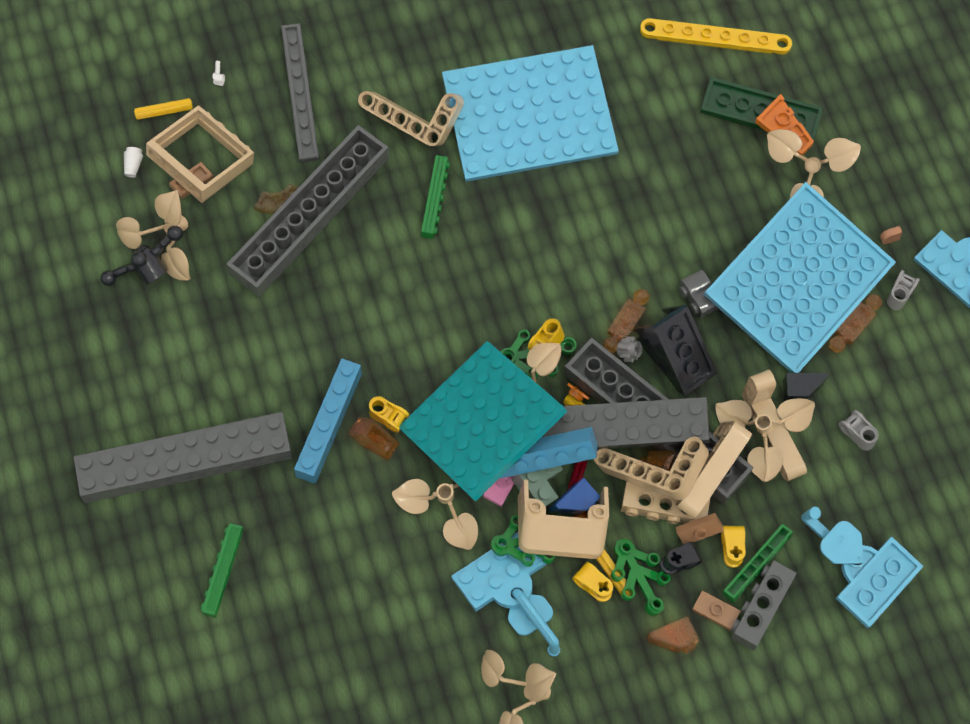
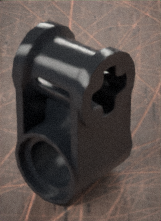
M689 542L670 550L660 560L659 567L663 573L672 575L685 569H691L702 563L703 560L694 543Z

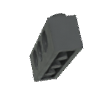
M773 561L771 566L766 564L760 575L764 577L761 584L756 582L750 593L754 595L751 602H745L741 610L744 613L742 619H736L731 628L734 632L731 638L754 651L797 573L776 561ZM767 583H774L777 590H770L767 587ZM757 601H764L767 604V608H760L757 605ZM747 619H754L757 622V626H749Z

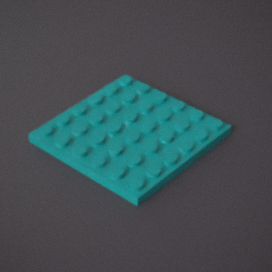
M486 341L402 422L399 428L476 502L567 413V410L491 343Z

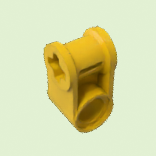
M557 319L545 321L539 331L530 339L528 350L530 351L535 345L541 343L560 344L565 338L560 322Z
M380 396L372 398L369 403L370 417L396 433L400 431L399 427L404 419L409 416L405 409L394 405ZM377 405L382 406L384 408L380 412H376L373 410V408Z
M723 526L724 531L721 532L724 563L730 568H738L742 564L746 553L744 526Z
M586 562L572 578L581 589L587 591L599 602H606L612 596L613 584L611 580L589 562ZM604 587L607 588V592H606V591H602V592L599 591V588H601V589H604Z

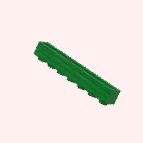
M436 155L421 229V237L434 239V235H437L438 227H436V223L439 224L440 216H438V213H441L442 209L440 202H443L444 194L442 192L446 188L444 181L447 180L448 173L446 171L450 167V162H448V157Z
M229 523V526L225 528L224 534L226 535L221 541L220 547L222 548L217 554V564L213 566L212 572L214 573L209 579L208 584L210 586L204 596L206 599L201 604L200 610H202L203 615L217 617L243 533V527L240 525Z
M782 524L723 590V595L734 603L761 573L766 564L768 565L790 540L793 531Z

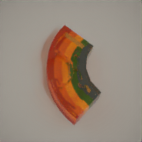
M290 183L286 189L277 193L263 191L254 207L255 211L274 214L299 187Z

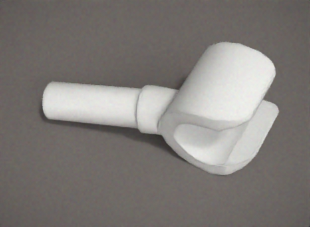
M216 61L215 73L212 76L214 79L213 84L223 86L225 75L220 74V61Z

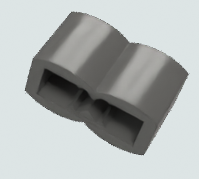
M703 270L682 279L679 285L681 296L690 302L691 312L699 318L719 309L703 295L712 285Z

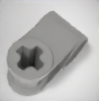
M901 270L887 298L888 306L893 310L902 309L920 279H915Z
M852 411L850 417L845 421L839 422L841 431L855 442L860 449L866 451L874 447L879 436L878 431L859 411ZM863 436L871 437L872 441L865 440Z

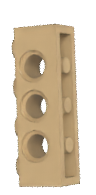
M626 482L621 512H625L626 515L632 517L638 515L646 516L647 519L653 521L663 519L667 520L670 524H686L708 516L710 498L697 517L693 519L676 507L678 500ZM646 499L649 505L642 506L639 500ZM667 503L670 509L663 510L660 504Z

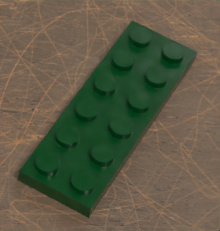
M711 77L700 113L764 130L755 123L756 118L779 95ZM784 97V102L789 108L791 107L795 118L799 123H802L814 141L823 107Z

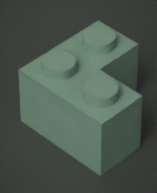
M557 466L519 474L512 481L520 491L523 481L528 480L529 498L542 501L547 508L558 499L548 481L555 478L563 468Z

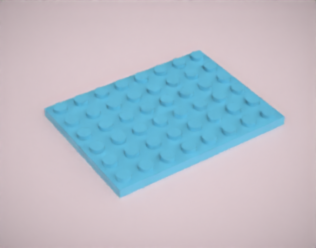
M593 45L442 72L446 94H458L464 100L463 108L453 128L465 182L610 156L619 152ZM454 97L449 102L452 108L456 105Z
M805 182L703 295L790 373H799L896 261Z

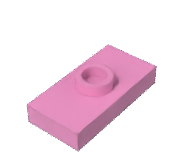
M516 475L498 479L484 493L483 497L502 507L515 485L512 479Z

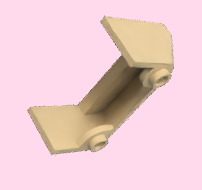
M528 480L523 481L518 495V544L523 552L596 559L601 556L605 546L609 521L608 487H603L596 505L589 508L587 518L546 515L544 503L538 499L529 498Z

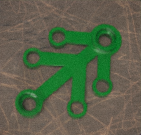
M521 330L512 346L504 348L500 352L504 356H510L512 358L510 361L532 379L528 373L533 368L520 361L527 359L528 348L518 352L523 343L529 342L530 333L528 330ZM522 334H526L528 337L526 339H522L520 336ZM566 337L560 343L561 353L564 355H572L576 351L577 344L573 338ZM570 346L572 349L566 350L564 347ZM556 366L554 373L548 375L549 377H555L558 374V366Z
M518 515L512 516L509 527L503 535H497L491 541V549L496 555L504 556L509 554L521 561L526 567L533 565L535 561L534 555L540 557L547 564L552 563L555 558L550 555L552 558H547L545 555L522 553L516 549V547H519L518 538H511L515 531L518 530V524L513 522L518 521Z
M627 539L617 541L614 546L617 561L614 570L611 572V579L615 582H620L625 577V571L623 570L625 562H627L630 568L625 587L621 591L622 599L630 601L635 596L634 585L637 581L647 599L645 611L650 616L659 615L664 609L663 601L655 597L646 578L656 581L660 586H665L671 579L670 575L663 572L658 573L640 566L635 559L646 562L649 567H656L660 562V556L657 553L646 554L635 549L634 544ZM650 558H654L656 563L652 562ZM615 572H618L621 577H617ZM660 576L665 577L666 581H663ZM625 591H629L631 596H627ZM653 602L656 603L659 608L655 607L653 605Z

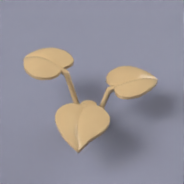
M778 129L767 134L768 150L775 161L780 163L789 162L793 155L805 161V169L809 172L807 180L809 185L813 173L818 172L823 163L829 162V166L833 171H845L857 160L861 149L858 143L845 138H835L830 140L825 147L824 153L827 159L820 160L817 157L808 159L796 152L802 146V141L796 133ZM798 183L792 188L790 199L802 187L803 183ZM811 185L824 198L821 188Z
M178 190L161 194L155 199L156 212L160 218L165 219L164 225L140 231L139 223L134 218L124 217L117 221V233L127 247L131 249L138 248L142 244L140 235L164 229L167 233L171 226H179L182 231L188 228L186 218L181 215ZM172 241L166 247L167 252L161 255V261L168 269L167 273L173 278L190 280L188 260L182 250L176 247L171 248L175 241Z
M541 343L531 348L527 355V363L533 368L531 370V377L534 382H536L535 372L540 376H546L556 368L561 356L560 344Z
M801 398L787 400L777 409V414L781 420L771 418L767 414H760L753 421L749 422L752 418V410L750 405L742 400L716 403V414L720 424L726 421H736L744 428L746 425L751 426L755 424L757 431L763 434L764 448L756 447L752 449L748 455L747 462L754 467L752 472L763 482H768L779 473L783 465L781 450L778 447L768 448L767 434L772 431L773 423H784L787 430L801 432L812 421L815 403Z
M412 479L392 491L395 502L403 510L411 514H421L427 511L429 507L428 500H432L435 497L441 503L448 504L454 519H450L444 524V538L452 546L465 550H471L475 545L478 537V525L475 518L469 513H462L457 517L452 505L454 499L453 489L459 487L457 484L449 485L443 483L438 486L436 492L429 496L430 488L428 484L420 479Z
M486 650L481 665V674L485 684L489 687H495L500 680L501 682L526 686L524 688V696L529 699V702L513 709L512 713L509 711L503 712L499 724H523L521 717L516 715L517 712L530 705H535L536 702L549 699L551 694L550 687L556 673L548 670L541 664L533 663L527 669L526 682L507 679L502 676L505 666L500 655L493 650Z

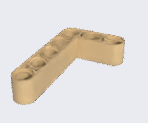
M362 92L359 95L358 103L365 110L429 146H441L445 143L463 108L464 100L458 94L449 93L444 95L430 123L376 92ZM369 95L372 97L371 105H368L367 103V97ZM452 97L456 100V105L453 108L449 103ZM385 105L389 107V111L386 115L383 112V107ZM401 114H404L405 116V122L403 124H401L399 121V117ZM443 115L447 117V123L445 125L441 123V117ZM418 123L422 127L420 133H417L415 129ZM434 132H436L438 135L437 142H433L432 135Z
M770 370L749 377L742 392L743 400L751 407L753 419L760 414H767L771 418L781 420L771 399L776 387V381ZM773 423L772 431L767 434L768 448L778 447L782 452L783 465L780 470L782 477L788 482L807 474L805 463L784 423Z
M736 421L722 422L717 427L713 435L719 439L708 455L687 498L678 500L676 503V507L693 519L701 512L751 438L752 433Z
M690 437L685 441L670 471L607 448L599 449L594 461L606 474L675 500H684L692 490L708 458L709 451L698 437Z

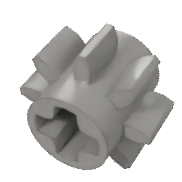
M626 336V339H621L617 345V353L620 358H624V362L638 360V357L642 354V345L639 341H635V337Z

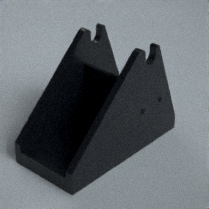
M688 306L665 307L662 311L667 314L666 317L654 325L635 327L633 331L639 335L637 341L641 343L644 350L677 391L687 395L715 376L717 371Z

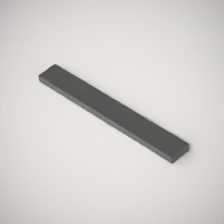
M300 23L283 25L281 28L299 162L319 161Z

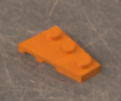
M780 94L756 118L755 123L768 133L778 129L796 133L802 141L801 148L796 152L803 156L813 146L814 141L802 123H799L795 118L793 110L784 102V97Z

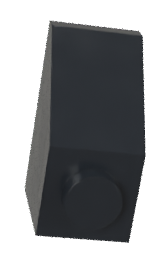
M786 373L783 379L784 402L799 398L809 400L824 385L828 373Z

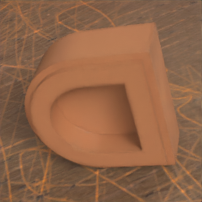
M900 226L881 233L880 239L882 244L899 241L902 235Z

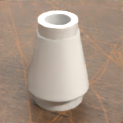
M127 147L126 151H124L125 176L136 177L143 158L141 149Z

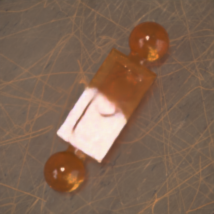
M637 290L633 295L634 302L627 299L608 329L607 334L612 337L604 340L603 347L610 353L617 351L619 340L621 341V339H626V336H630L644 314L646 308L641 305H645L649 301V293L646 290Z
M872 294L868 296L866 305L860 302L835 331L838 336L833 337L829 343L830 349L833 352H842L846 347V342L852 345L877 314L872 310H878L882 305V299L878 295Z

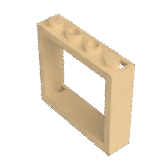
M199 105L146 143V155L201 203L253 165L254 152L250 147L242 143L234 133L229 132L221 122L215 120L209 112H206ZM197 124L239 158V160L207 184L200 181L164 149Z

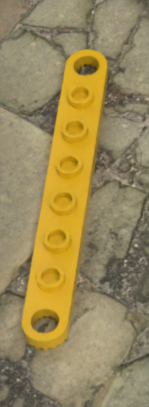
M650 18L642 21L640 26V33L643 37L662 41L770 54L777 53L781 55L788 53L792 46L790 37L783 34ZM651 25L655 30L649 32L644 27ZM783 41L787 47H779L777 43Z

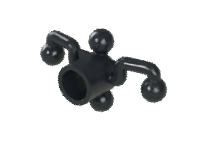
M179 226L169 227L167 235L153 249L148 245H140L132 255L130 264L112 271L106 270L101 274L100 280L102 284L112 286L115 284L117 277L135 270L146 285L161 277L168 269L157 255L172 241H179L183 237L182 229Z

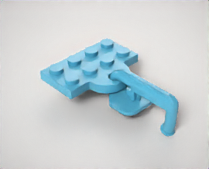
M941 230L915 256L914 261L970 308V237L956 243Z
M812 507L801 515V519L822 539L820 543L822 554L833 564H842L843 576L848 581L847 586L835 599L866 628H869L922 569L923 565L893 537L888 538L877 551L872 547L862 545L861 533L847 521L837 523L829 531L817 520L821 516L820 509Z
M518 532L511 539L518 538ZM516 547L517 550L521 551L522 553H525L520 549V547ZM491 549L451 576L454 583L476 612L494 600L500 606L510 608L508 621L519 635L526 636L538 629L549 644L547 648L548 653L551 656H557L560 653L559 640L546 624L552 619L553 609L543 596L532 594V580L530 576L546 566V563L540 557L534 555L535 561L533 565L526 567L521 561L509 554L498 556Z

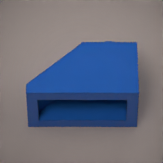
M582 478L548 510L553 513L581 514L585 511L588 513L589 508L596 505L600 495Z

